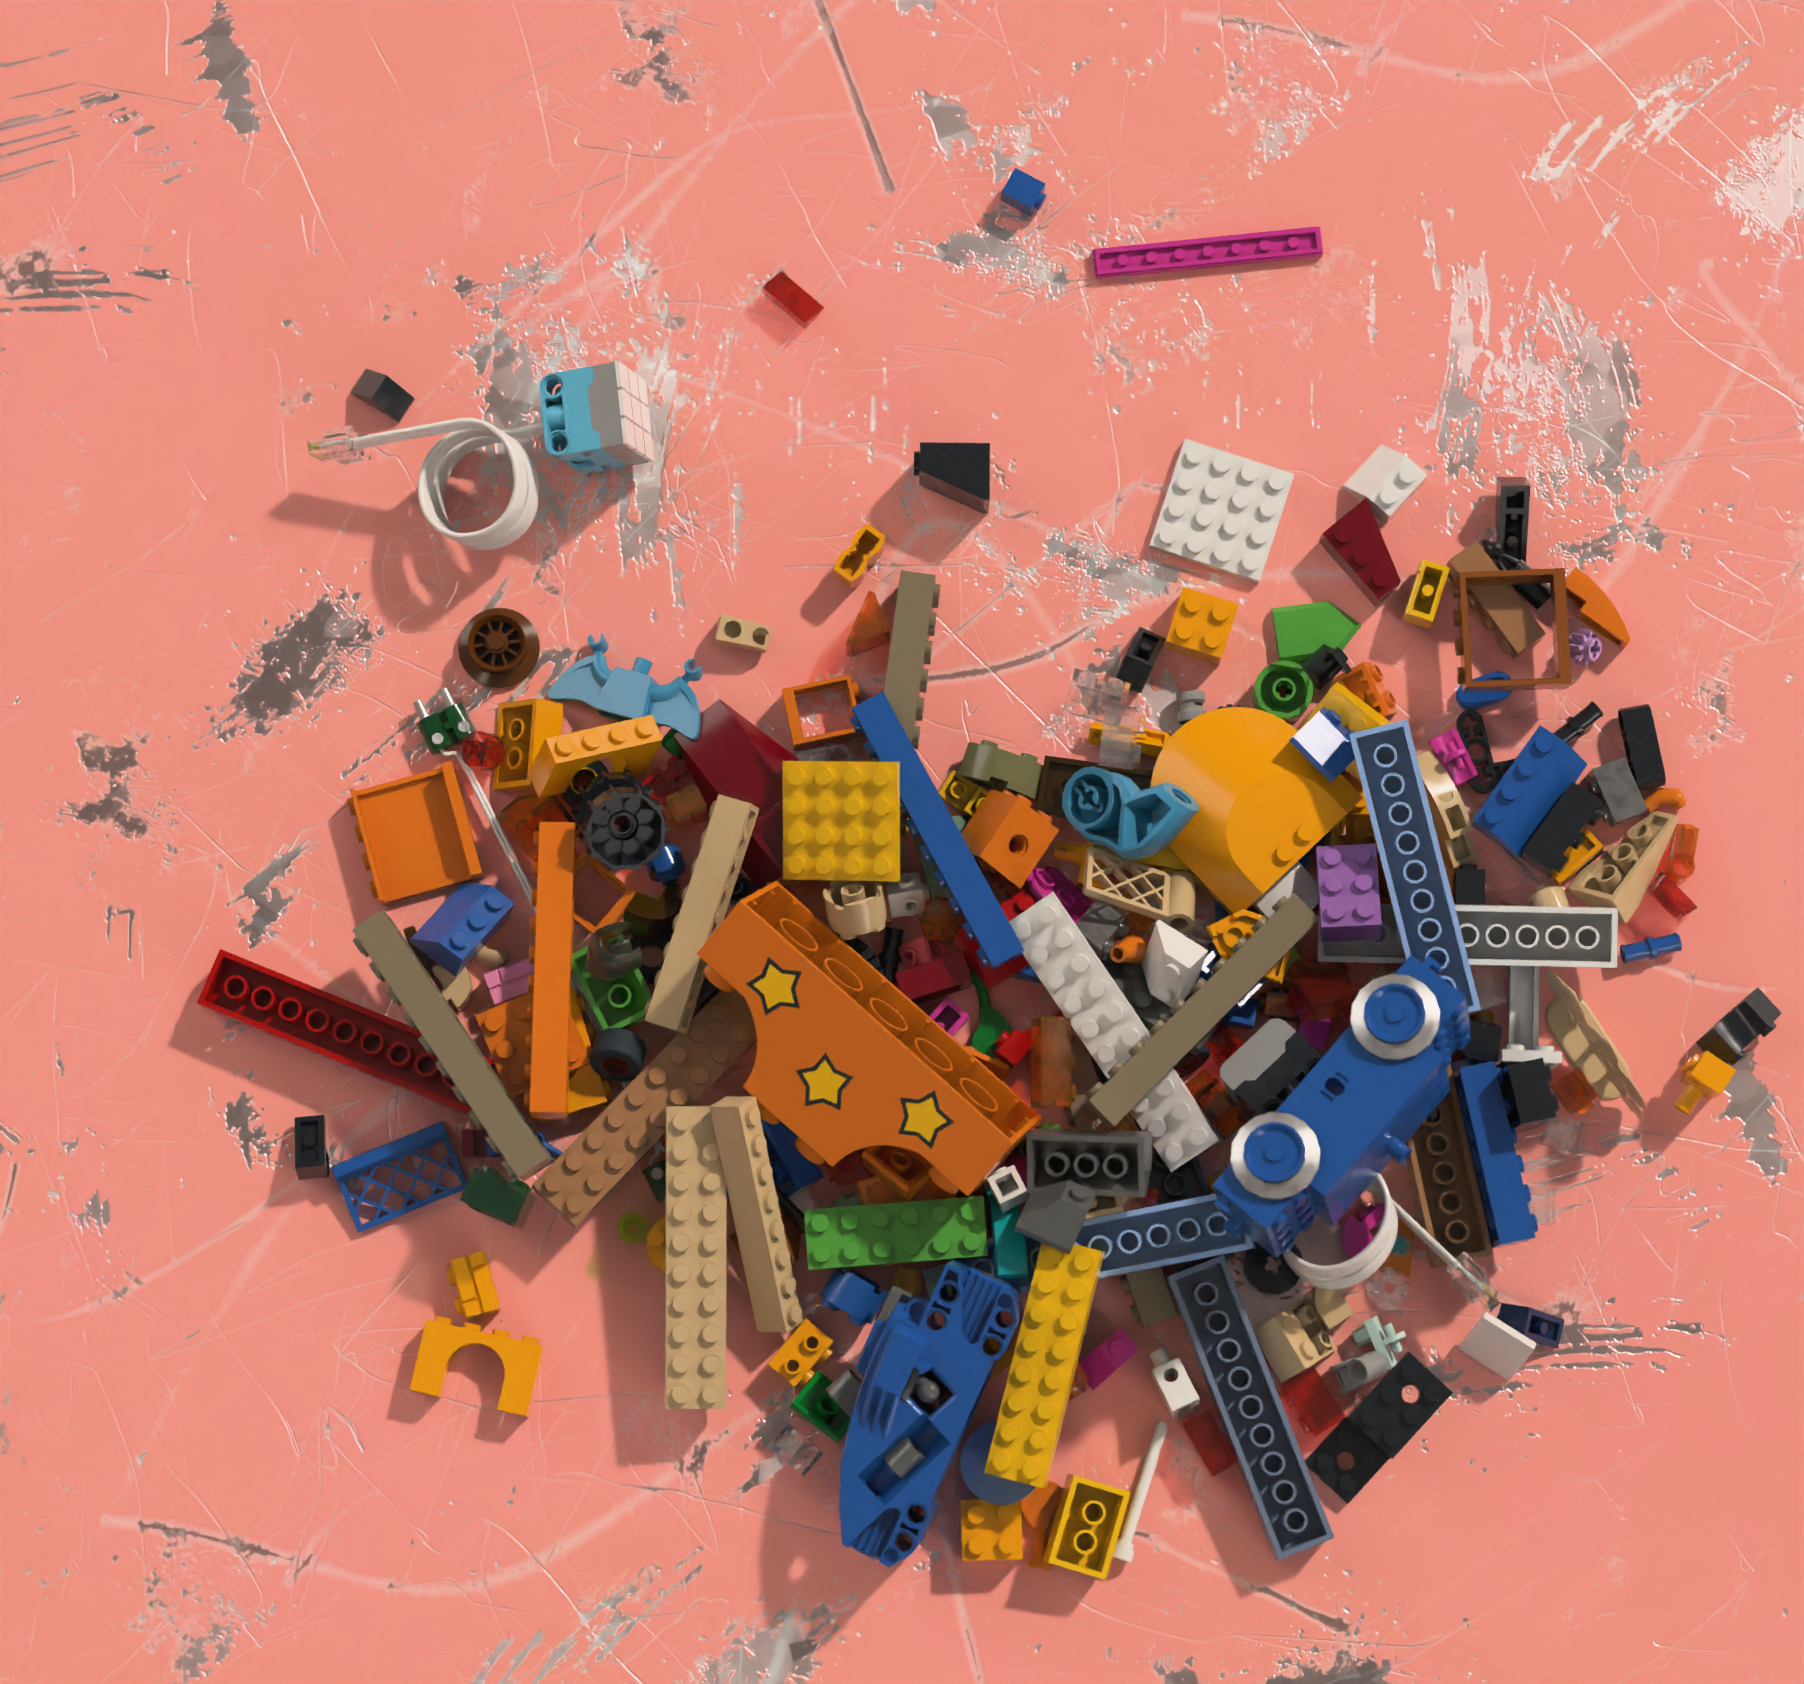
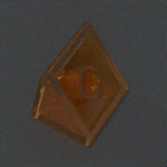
M872 591L868 592L845 643L847 656L853 657L889 643L890 630L876 595Z

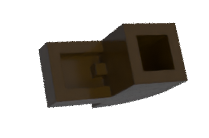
M669 881L658 900L636 892L625 909L622 931L643 939L652 940L661 939L674 932L672 927L673 921L679 913L682 898H679L680 885Z

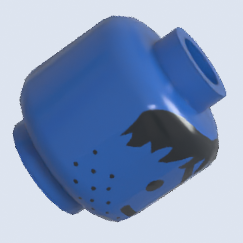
M664 840L660 849L662 855H656L645 865L652 881L662 882V885L667 886L669 881L673 883L678 882V877L683 874L686 868L679 846L670 843V840Z

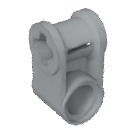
M1371 1351L1357 1358H1350L1329 1367V1369L1335 1373L1341 1387L1339 1392L1343 1395L1382 1377L1387 1371V1363L1381 1353Z

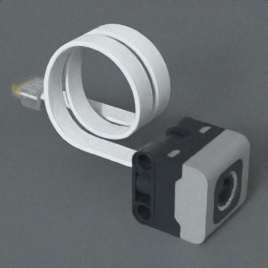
M1275 1018L1264 1024L1223 1063L1220 1068V1077L1236 1110L1250 1121L1256 1116L1276 1112L1323 1056L1286 1021ZM1380 1173L1367 1187L1366 1191L1372 1193L1384 1203L1383 1219L1372 1241L1359 1254L1345 1262L1330 1266L1308 1263L1296 1256L1291 1250L1287 1254H1283L1290 1268L1301 1279L1313 1286L1335 1290L1351 1287L1371 1276L1387 1259L1395 1243L1399 1218L1449 1265L1446 1268V1272L1452 1279L1450 1284L1471 1304L1477 1300L1491 1313L1501 1303L1496 1296L1498 1292L1490 1284L1487 1272L1465 1251L1457 1259L1446 1251L1391 1198L1388 1187Z

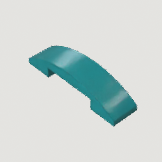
M983 1182L982 1191L985 1209L989 1210L995 1245L993 1256L997 1278H1027L1028 1266L1025 1235L1014 1231L1021 1215L1020 1204L1002 1213L988 1186V1182Z

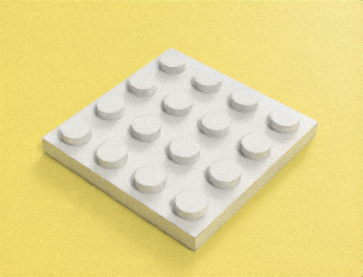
M1185 439L1149 548L1259 583L1295 474Z

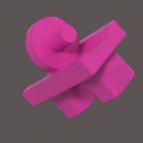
M1456 728L1428 741L1435 756L1441 762L1455 786L1478 776L1476 768Z

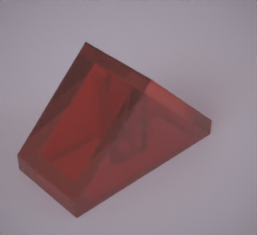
M1221 1023L1206 1043L1211 1052L1210 1056L1219 1069L1244 1044L1225 1024Z

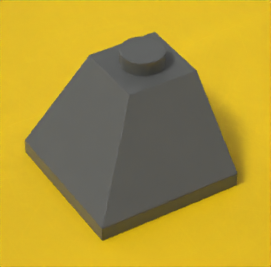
M1069 1180L1032 1189L1014 1231L1070 1254L1096 1192Z

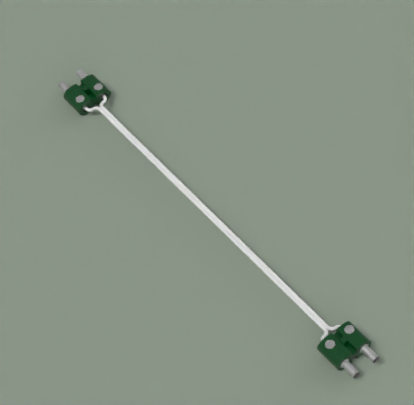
M448 687L439 691L447 707L440 713L436 712L429 715L422 699L415 701L413 706L420 718L416 725L431 754L437 755L441 753L444 756L454 755L457 757L531 903L532 887L472 768L464 763L461 749L460 754L456 751L446 752L452 746L462 744L470 733H474L465 744L468 748L471 744L470 738H474L478 734L462 702L455 703ZM572 970V986L577 996L583 994L587 1008L586 1014L598 1035L603 1028ZM627 1081L621 1083L625 1089L631 1082ZM659 1142L654 1147L655 1154L650 1157L649 1166L643 1169L642 1172L657 1202L664 1201L665 1203V1159L653 1164L654 1159L659 1156L660 1150L665 1152V1148Z

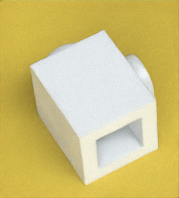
M1014 1165L1008 1168L1002 1167L994 1171L987 1178L988 1186L1002 1213L1028 1200L1027 1189Z

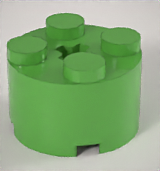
M1277 661L1267 666L1258 675L1252 690V701L1255 709L1273 714L1287 723L1298 721L1306 712L1313 697L1311 678L1299 664L1291 661ZM1280 688H1285V693L1287 694L1285 698L1280 697L1278 693Z

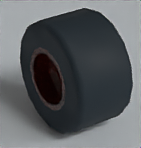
M607 1028L600 1031L595 1037L590 1053V1065L596 1073L608 1080L617 1082L631 1081L641 1073L647 1046L642 1038L627 1029Z

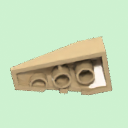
M1654 810L1627 832L1628 837L1617 846L1611 844L1605 849L1607 854L1596 863L1591 862L1584 867L1568 887L1570 893L1589 907L1618 908V922L1627 923L1643 901L1679 821L1678 816Z

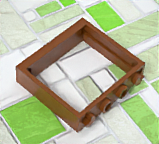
M1565 568L1459 572L1456 581H1452V598H1457L1458 609L1453 611L1454 627H1459V638H1455L1456 656H1461V667H1457L1456 676L1457 684H1462L1463 693L1569 688L1572 684ZM1550 583L1555 678L1472 681L1467 586Z

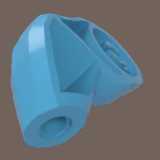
M1095 766L1084 767L1075 772L1066 783L1062 795V808L1066 818L1079 834L1089 842L1106 846L1116 854L1129 860L1156 855L1174 840L1199 811L1197 802L1182 788L1173 783L1164 782L1140 790L1130 778Z

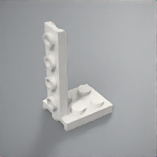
M1509 966L1508 1042L1506 1048H1502L1499 1051L1498 1060L1495 1063L1496 1068H1504L1510 1064L1543 1058L1544 1065L1548 1064L1551 1071L1562 1064V1051H1554V1046H1539L1540 966Z

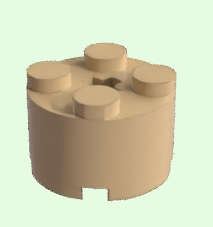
M832 880L830 888L828 890L824 889L823 896L828 925L832 931L840 935L841 939L851 940L857 935L879 932L885 928L887 913L881 881Z

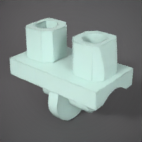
M1378 1316L1363 1321L1364 1325L1352 1332L1358 1346L1372 1341L1375 1350L1385 1358L1387 1370L1392 1369L1397 1363L1394 1353L1403 1351L1398 1339L1405 1337V1332L1402 1331L1396 1334L1392 1323L1382 1327Z

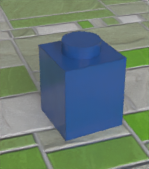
M1015 168L1001 192V201L1031 216L1035 208L1037 210L1042 208L1047 198V195L1044 194L1045 183Z

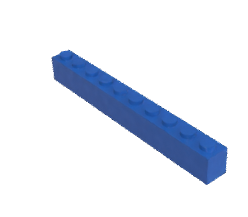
M884 692L852 707L851 714L853 717L849 718L855 732L857 734L862 732L867 742L863 746L870 759L876 758L878 762H900V811L904 809L909 818L905 823L913 837L918 835L923 845L919 848L927 863L933 862L937 870L933 874L940 888L946 887L951 895L947 899L955 915L960 913L965 923L962 925V928L970 941L972 939L976 941L979 947L976 954L984 967L989 965L991 971L1023 955L1024 948Z

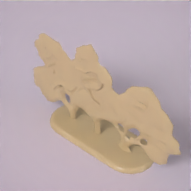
M1545 970V975L1549 981V988L1555 996L1546 1009L1545 1022L1558 1045L1587 1089L1594 1096L1603 1100H1613L1621 1096L1630 1111L1638 1119L1642 1120L1644 1117L1640 1107L1646 1110V1105L1641 1093L1630 1079V1070L1625 1060L1588 1004L1582 998L1577 997L1575 991L1568 987L1557 975H1554L1552 971Z

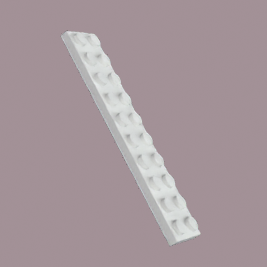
M1052 892L1009 921L1025 950L1023 953L1024 957L1107 1079H1109L1110 1075L1107 1072L1119 1060L1124 1064L1131 1057L1128 1051L1140 1039L1145 1043L1151 1037V1034L1055 893ZM1174 1068L1130 1110V1113L1141 1129L1152 1132V1145L1171 1172L1221 1139Z

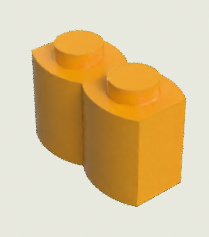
M869 524L859 529L852 540L851 547L844 550L837 558L834 566V578L850 589L859 585L867 573L868 566L875 563L882 555L885 547V535Z

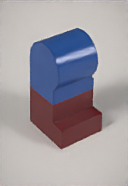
M462 1129V1156L465 1159L493 1158L503 1155L502 1153L497 1154L489 1146L485 1139L489 1135L486 1130Z

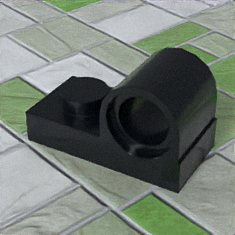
M325 1116L295 1117V1170L298 1179L329 1177L330 1165L326 1148Z

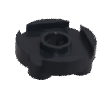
M1254 1241L1255 1248L1246 1251L1243 1262V1271L1249 1284L1260 1293L1270 1295L1282 1294L1292 1289L1300 1277L1287 1264L1283 1254L1281 1253L1276 1259ZM1294 1244L1291 1251L1303 1260L1300 1250ZM1272 1256L1274 1260L1281 1261V1265L1277 1267L1278 1273L1266 1270L1265 1265L1268 1263V1257Z

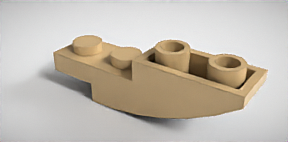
M1431 750L1417 754L1438 842L1447 869L1455 868L1477 859L1468 833L1473 831L1474 828L1453 781Z

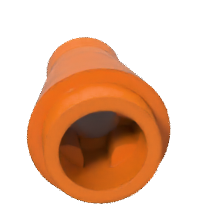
M1134 934L1127 935L1111 948L1110 957L1116 963L1136 964L1144 959L1147 945L1139 936Z

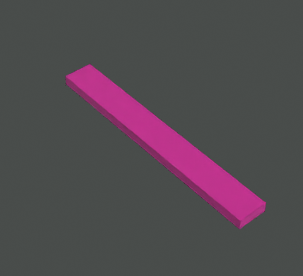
M1320 226L1099 248L1093 249L1092 254L1095 279H1106L1322 257L1323 246Z

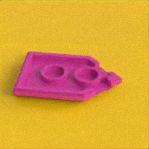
M1035 866L1027 878L1034 897L1040 901L1054 892L1075 924L1094 903L1086 895H1083V892L1057 868L1047 866L1044 869Z

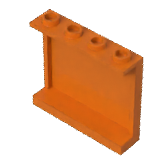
M452 761L442 763L441 768L358 791L354 788L350 789L352 797L347 798L351 815H357L359 825L354 826L359 843L364 842L366 853L362 854L363 863L366 871H372L374 881L369 882L373 898H379L382 905L485 877L458 776Z

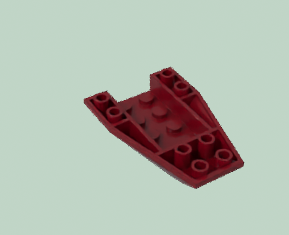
M718 699L701 713L700 733L697 740H690L679 732L673 736L708 812H710L712 803L717 800L718 794L751 803L760 809L741 865L760 890L783 876L782 761L801 760L721 699Z

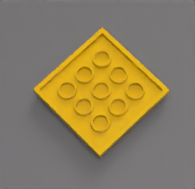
M782 761L783 880L900 881V762Z

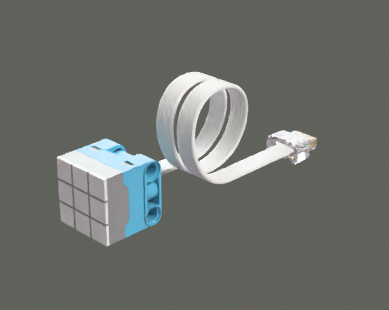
M620 361L545 375L540 382L539 388L542 408V423L500 430L480 419L457 418L371 435L358 434L352 430L353 426L349 425L323 430L322 438L307 440L308 454L321 462L335 460L342 465L371 460L370 447L449 433L432 447L422 464L418 480L419 503L425 518L435 530L465 547L476 550L497 549L511 544L526 532L535 517L539 501L538 476L531 457L524 447L516 441L518 439L544 435L548 452L562 461H567L572 468L583 474L654 462L646 380ZM557 384H561V386L556 388L555 395H553L552 393L554 387ZM503 443L511 459L514 478L512 496L507 509L495 523L485 529L470 533L455 532L448 521L445 511V489L452 470L471 451L482 446Z

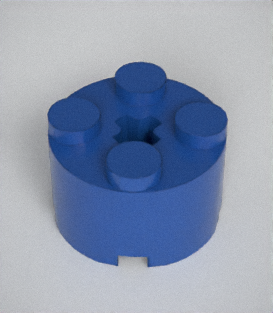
M843 1268L834 1269L820 1294L823 1297L821 1304L834 1312L840 1311V1309L849 1314L847 1319L860 1327L865 1326L866 1323L872 1324L889 1295V1291L883 1290L880 1293L878 1291L880 1288L879 1284L853 1269L850 1272L847 1270L843 1272Z

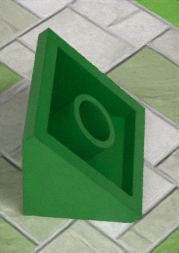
M817 1371L789 1407L838 1444L848 1431L851 1418L826 1390L833 1381Z

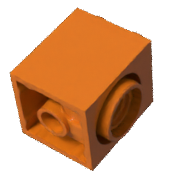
M991 789L961 835L979 868L994 880L1021 889L1059 830L1051 824L1053 819L1040 810L1037 812L1031 808L1032 802L1020 794L1015 796L1007 790L998 792Z

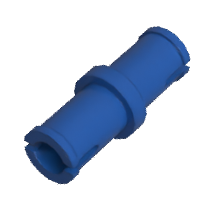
M1675 932L1657 938L1648 936L1644 938V941L1620 945L1619 950L1621 959L1626 964L1644 958L1653 960L1658 955L1681 951L1682 943L1679 934Z

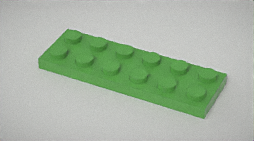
M983 1196L804 1210L808 1271L988 1257Z

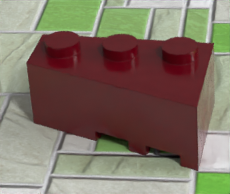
M1365 498L1323 532L1319 543L1374 606H1377L1398 588L1401 580L1367 498Z

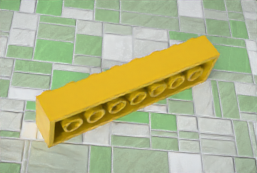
M1041 1243L984 1473L1040 1488H1047L1105 1252L1074 1244L1071 1253L1067 1254Z

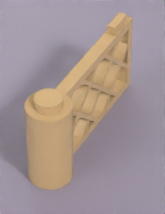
M1094 844L1093 847H1088L1085 855L1083 895L1156 920H1161L1181 934L1188 933L1193 929L1196 901V878L1193 874L1186 871H1177L1169 874L1111 854V850ZM1094 859L1102 861L1107 868L1101 870L1094 862ZM1120 869L1129 870L1134 877L1128 880ZM1112 873L1120 883L1113 885L1106 875ZM1148 878L1161 881V887L1155 889ZM1098 879L1105 887V890L1092 887V881ZM1139 882L1147 893L1141 895L1133 885ZM1125 888L1133 899L1130 900L1123 897L1119 890ZM1152 898L1159 906V909L1151 907L1146 900Z

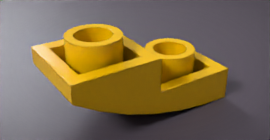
M955 770L950 771L938 789V793L944 801L972 818L989 793L981 786H976L969 780L959 776Z

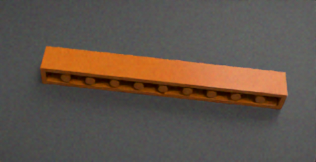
M539 822V831H534L533 847L538 849V860H533L532 876L537 877V888H532L531 904L536 906V917H531L530 933L535 935V946H530L529 962L534 964V975H529L528 991L533 993V1004H528L527 1020L532 1022V1033H527L526 1050L531 1051V1062H526L525 1079L530 1080V1091H525L524 1108L529 1109L531 1118L567 1119L577 836L575 822Z

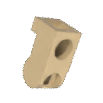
M721 614L713 644L720 646L728 645L753 652L765 653L768 650L772 628L755 623L754 621Z

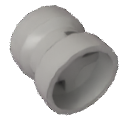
M1190 690L1176 694L1177 704L1180 706V712L1178 713L1179 724H1185L1193 718L1206 713L1203 709L1205 691Z

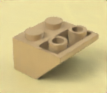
M1307 1298L1253 1330L1261 1350L1281 1383L1337 1350L1332 1337L1324 1328L1315 1309Z

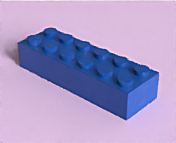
M1494 1061L1459 1068L1452 1075L1457 1090L1492 1249L1527 1242L1535 1238L1538 1224L1535 1214H1530L1528 1202H1531V1194L1528 1185H1523L1521 1173H1524V1164L1521 1155L1516 1156L1514 1144L1517 1143V1134L1514 1126H1509L1507 1114H1510L1511 1110L1507 1096L1503 1097L1500 1085L1504 1084L1501 1068H1496Z

